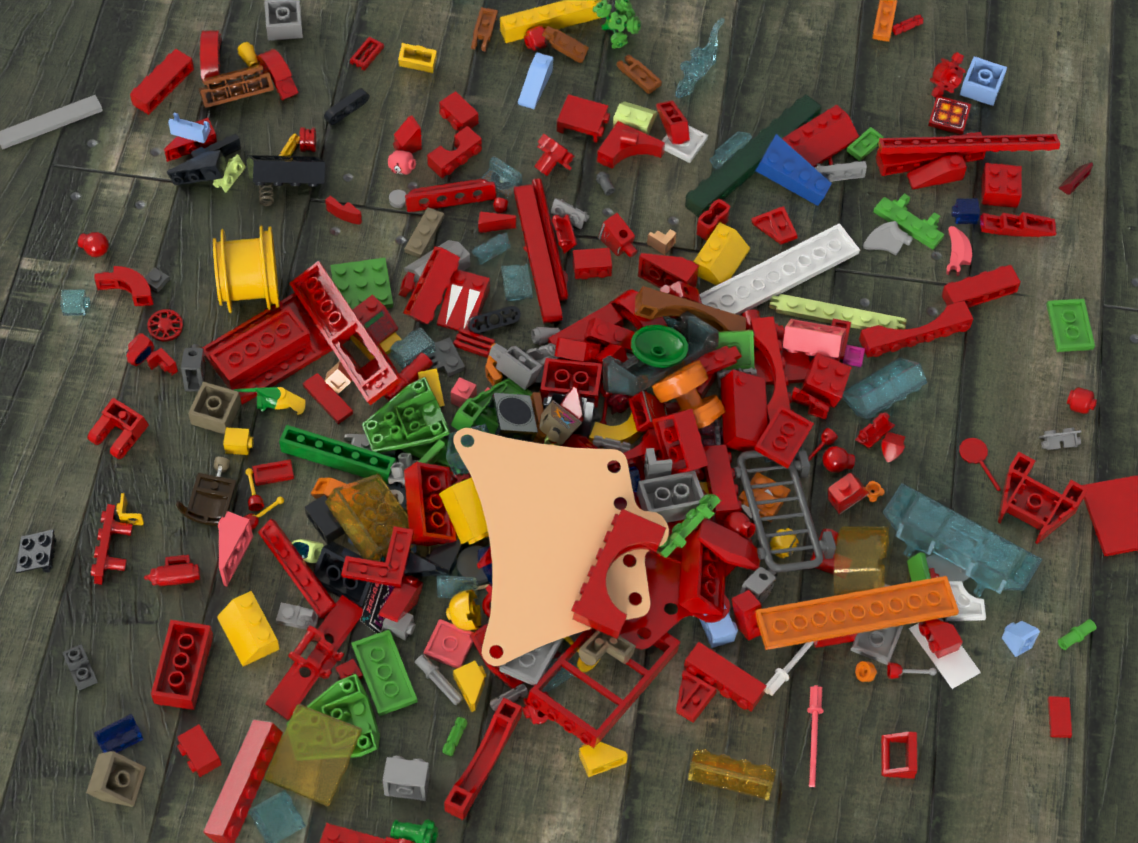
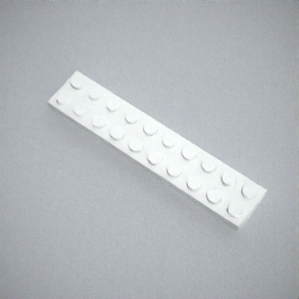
M839 223L701 293L700 298L704 305L740 315L770 300L771 297L777 296L859 254L860 249ZM702 326L705 332L709 331L706 327Z

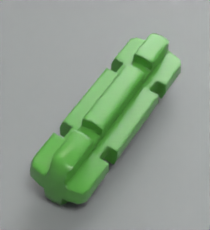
M462 717L456 719L455 726H453L447 738V743L443 747L445 755L452 756L454 754L455 747H457L463 730L467 726V720Z

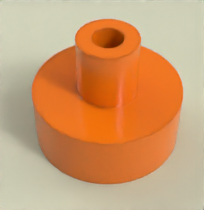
M862 661L857 664L855 674L859 681L871 682L875 678L877 670L872 662Z

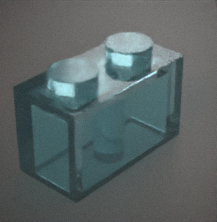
M422 328L410 332L407 337L401 341H396L391 346V357L402 369L409 365L420 353L427 355L435 352L434 341Z

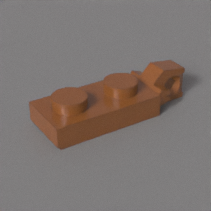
M549 26L542 33V36L552 44L551 47L578 63L583 62L589 47L560 30Z

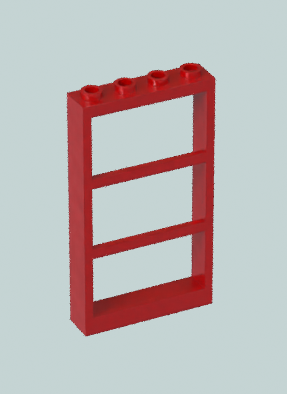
M643 627L637 631V634L644 639H648L651 636V631ZM593 628L586 630L529 691L527 702L534 709L544 713L548 719L561 725L565 731L574 734L582 743L595 748L676 655L680 645L678 639L666 632L653 644L665 653L649 671L630 658L626 664L644 677L622 700L568 662L596 631ZM562 667L618 705L597 730L541 691Z

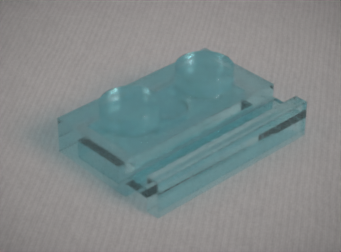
M528 264L524 266H501L506 301L523 300L527 297L532 299L533 293Z

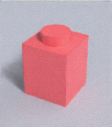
M459 377L451 390V404L461 407L467 399L476 397V384Z

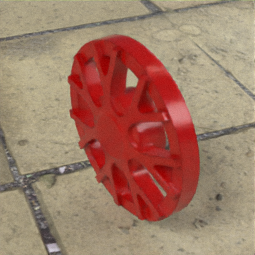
M163 309L155 312L149 318L147 327L149 334L154 339L167 342L174 340L181 334L183 321L177 312ZM161 314H167V317L162 318ZM173 315L177 317L174 320L170 319ZM156 317H157L158 319H160L158 322H155V321H153V320H154ZM173 324H180V327H173ZM158 326V329L152 331L151 327ZM172 330L175 334L169 336L168 332ZM159 332L164 333L163 337L158 336Z

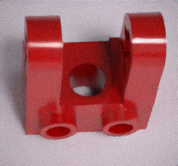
M112 398L101 412L103 415L90 430L87 438L95 445H99L116 426L123 432L112 445L110 454L117 459H122L149 424L142 415Z

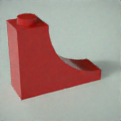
M618 121L597 151V162L613 169L621 160L633 155L645 154L661 158L665 151V142ZM623 130L639 133L636 146L620 143Z

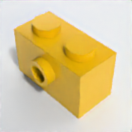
M402 43L398 59L399 66L434 73L437 50L428 49L420 45L414 46Z

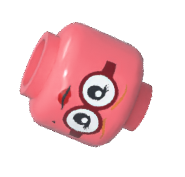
M396 150L388 158V167L393 173L408 175L415 169L416 160L411 152Z

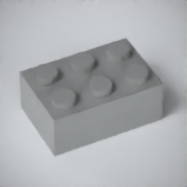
M695 470L638 481L637 497L641 509L660 514L667 523L686 519V514L691 509H696L700 504V499L704 496Z

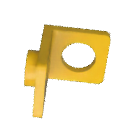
M121 493L120 503H117L116 513L119 515L120 522L144 525L142 514L126 513L127 499L125 493ZM129 518H135V519H138V520H137V521H132V520H129Z

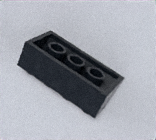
M246 155L249 180L254 182V185L262 186L265 183H272L275 186H283V183H290L291 186H301V183H308V186L317 187L319 184H324L325 162L317 156Z

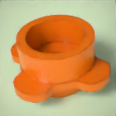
M870 481L865 487L870 493L867 495L870 502H876L879 496L884 495V489L875 481Z

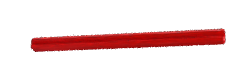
M540 178L533 179L532 185L560 301L567 300L568 291L542 180Z

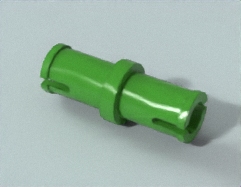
M1088 619L1078 627L1071 628L1069 633L1058 639L1059 646L1066 650L1076 642L1083 641L1085 636L1096 630L1095 623Z

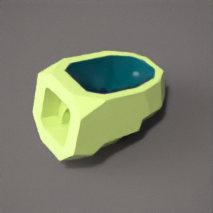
M298 539L292 542L305 562L317 563L324 546L322 543L307 539Z

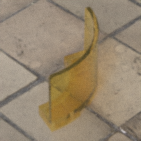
M843 526L840 528L835 551L834 594L842 595L884 587L885 565H881L882 559L886 558L889 547V527Z

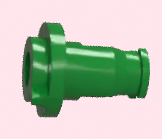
M428 819L422 825L409 822L402 823L395 820L391 827L390 837L396 840L406 839L414 843H436L438 828L435 827L433 820Z

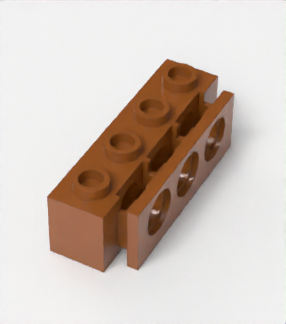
M259 64L201 79L202 83L206 85V87L199 88L203 106L207 108L272 91L274 88L270 73L268 71L261 72L260 70H263V67ZM258 72V75L244 78V76L252 75ZM241 77L240 80H236L229 83L226 82V80H233ZM221 82L224 83V84H221V85L209 87V85H214V84H218V83H221Z

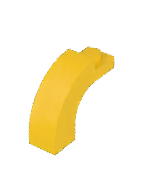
M631 413L629 419L621 425L608 426L595 422L589 440L593 443L594 436L597 435L603 437V439L606 437L621 441L620 443L627 442L633 444L643 432L636 430Z

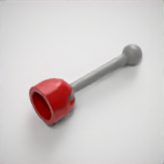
M889 662L887 665L888 679L899 678L902 673H920L931 676L937 673L935 668H930L929 670L903 669L900 664Z

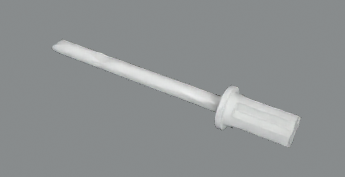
M813 642L805 643L784 669L777 668L775 670L774 676L766 684L765 693L773 696L779 687L789 680L787 673L811 647Z

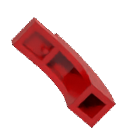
M219 30L201 31V79L221 75L220 44L222 35L219 33Z

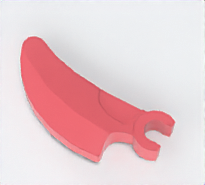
M950 226L948 233L951 239V258L946 274L949 275L950 270H956V276H959L960 266L971 264L972 247L967 236L954 226Z

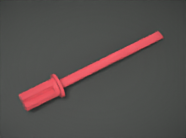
M818 685L810 687V705L807 709V712L812 714L809 787H815L818 714L824 712L822 709L823 687H818Z

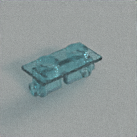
M507 233L497 234L496 237L488 240V243L484 242L474 247L472 253L475 257H478L479 264L511 248Z

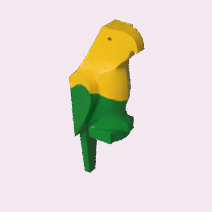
M283 387L234 389L237 392H257V409H261V411H265L268 407L277 410L291 407L297 412V415L305 411V399Z

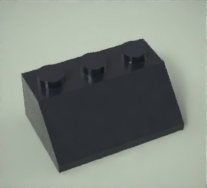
M332 541L322 547L313 573L327 591L339 597L344 595L362 608L367 601L372 582L343 578L341 573L346 556L366 558Z

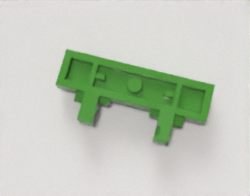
M903 194L898 201L894 199L893 202L884 197L877 204L873 213L888 222H898V226L902 231L908 233V235L932 250L944 238V234L937 230L940 215L934 212L928 221L926 219L922 221L907 211L908 208L906 206L910 201L908 195Z
M714 494L703 496L696 509H691L686 514V519L673 527L672 534L667 538V541L658 547L657 552L659 555L667 558L676 547L682 548L687 543L685 538L704 518L710 519L715 514L712 510L721 500Z

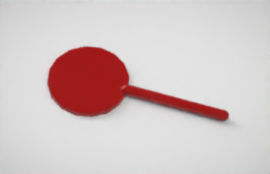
M977 438L965 439L959 447L960 456L969 463H980L997 491H1000L999 485L983 462L988 455L986 444Z

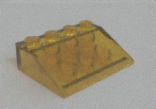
M379 474L334 488L325 501L363 559L378 561L381 555L387 557L394 526L409 529L407 513Z

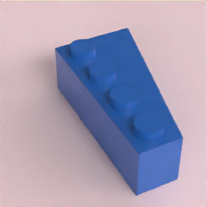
M777 134L755 170L817 206L821 203L832 184Z

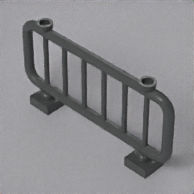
M755 450L742 452L737 458V467H734L735 478H741L756 526V532L761 548H758L759 560L765 559L767 566L775 572H789L818 567L823 561V554L825 559L833 558L836 545L832 532H823L821 540L818 539L800 478L808 477L811 467L806 451H798L796 460L793 459L788 468L792 480L751 485L748 473L785 469V467L778 465L746 469L744 463L746 459L765 456ZM793 484L797 495L795 497L756 501L752 489ZM798 500L802 511L801 513L760 517L757 505ZM803 516L807 529L765 534L762 521ZM808 533L812 543L809 546L770 550L767 538ZM813 549L815 553V559L812 561L789 564H776L772 558V554Z

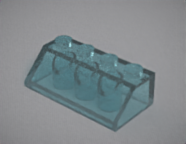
M898 358L844 390L842 398L857 416L871 419L878 412L889 409L893 403L904 400L908 394L919 391L923 385L927 384V380L920 363Z

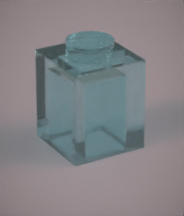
M62 290L60 306L63 316L86 315L87 308H90V298L86 296L85 290Z

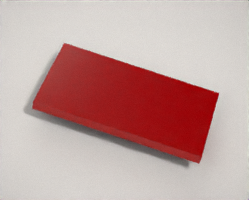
M296 293L281 300L278 308H276V304L271 306L270 310L266 309L202 347L207 361L231 390L273 387L332 351L329 343ZM349 337L348 339H346L344 342H342V344H344V343H346L347 341L351 340L350 337ZM239 392L241 405L257 397V392Z

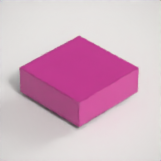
M847 345L843 364L861 367L865 348Z

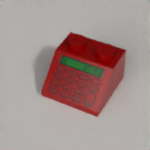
M371 295L352 309L379 344L398 330L386 307L374 295ZM357 332L354 333L353 336L365 346L364 340Z

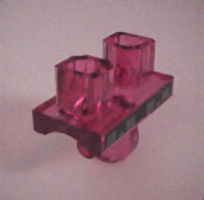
M718 418L713 423L700 428L701 435H710V438H703V446L721 445V443L724 445L723 427L719 429Z

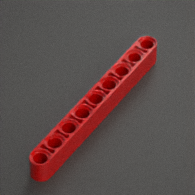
M533 185L514 187V195L543 323L562 321L561 306Z

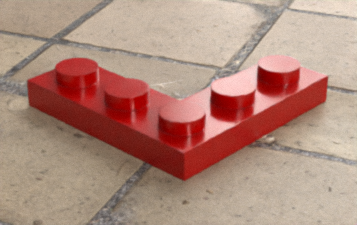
M394 526L385 563L346 556L341 576L343 578L401 588L414 530Z

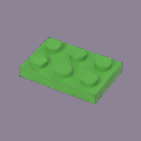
M1085 300L1048 301L1046 306L1056 351L1094 350L1095 343Z

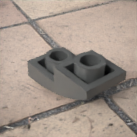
M82 644L62 652L78 691L98 683Z

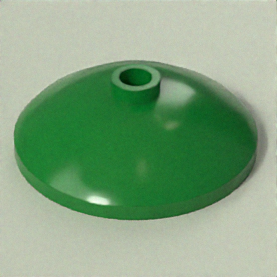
M649 325L640 328L634 333L631 340V349L634 355L643 363L652 367L668 368L684 361L688 353V343L684 336L673 328L663 325Z

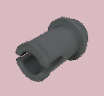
M606 172L597 174L596 182L601 185L605 195L613 194L615 188L609 179L610 175Z

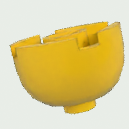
M472 589L461 591L454 595L450 600L449 608L446 609L448 620H451L458 629L465 631L479 629L478 626H481L480 605L475 603L474 599H478Z

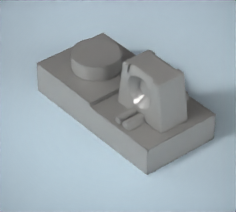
M286 603L280 604L276 618V624L307 630L309 625L317 628L319 616L314 609Z

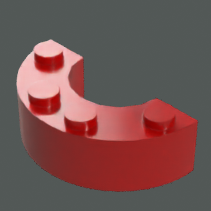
M626 290L609 302L621 317L628 319L637 330L649 325L667 326L663 317L651 320L635 315V297L638 291Z

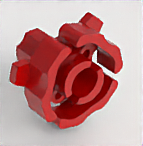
M543 133L537 142L539 143L537 147L544 153L534 167L546 176L549 175L557 162L571 170L572 167L569 164L575 156L568 152L561 144Z

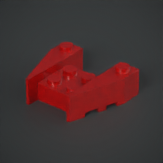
M1018 451L1006 474L998 523H1001L1006 513H1009L1040 530L1035 542L1039 544L1076 513L1088 488L1070 480L1063 494L1056 492L1029 477L1036 460Z

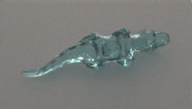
M724 18L719 19L713 26L708 44L703 49L697 47L691 50L692 58L690 61L686 60L681 63L680 69L685 76L678 83L675 91L676 98L681 99L693 93L695 83L703 78L710 67L716 63L718 31L725 21Z

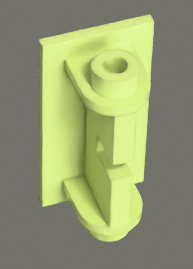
M238 154L228 160L223 178L213 180V185L217 188L221 186L225 193H227L246 168Z

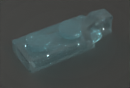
M738 131L715 150L716 154L709 159L713 168L719 169L724 166L725 161L733 158L741 148H744L753 139L751 134Z

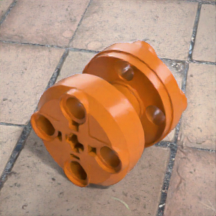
M700 360L667 373L663 378L651 385L660 403L675 398L681 409L679 411L692 409L696 417L698 429L713 423L715 419L725 413L724 406L717 395L701 399L696 387L708 379L707 372Z

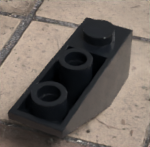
M220 150L205 152L168 170L167 174L174 185L222 179L228 163Z

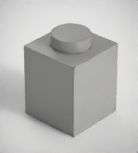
M407 613L398 622L385 618L383 621V631L390 629L393 636L406 640L408 634L412 635L416 624L414 623L413 615Z

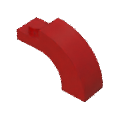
M271 49L256 56L263 67V72L268 71L281 100L299 93L291 77L290 69L277 50Z
M113 266L112 273L102 272L95 274L94 280L97 290L123 289L131 293L135 306L154 305L149 284L137 271L127 267Z

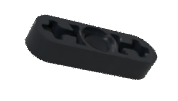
M363 88L356 90L329 108L324 114V119L330 125L338 123L363 106L369 100V94Z
M507 306L471 317L467 322V327L473 333H481L515 323L520 319L521 313L517 307ZM510 309L512 312H515L513 319L511 317L503 318L502 316L509 314ZM492 314H496L499 318L496 325H492L489 321ZM475 320L477 322L485 321L486 323L479 325L478 330L476 327L472 326V324L475 323Z

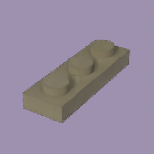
M429 207L426 209L404 248L405 253L418 258L424 255L444 219V213Z

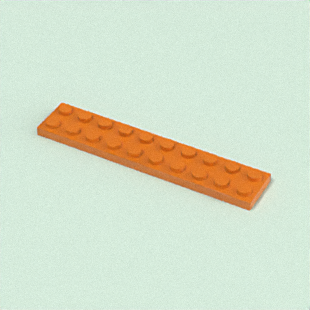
M943 576L758 609L755 612L765 649L769 650L958 615L959 609L948 578Z

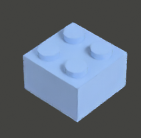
M973 57L960 95L994 106L1007 67Z

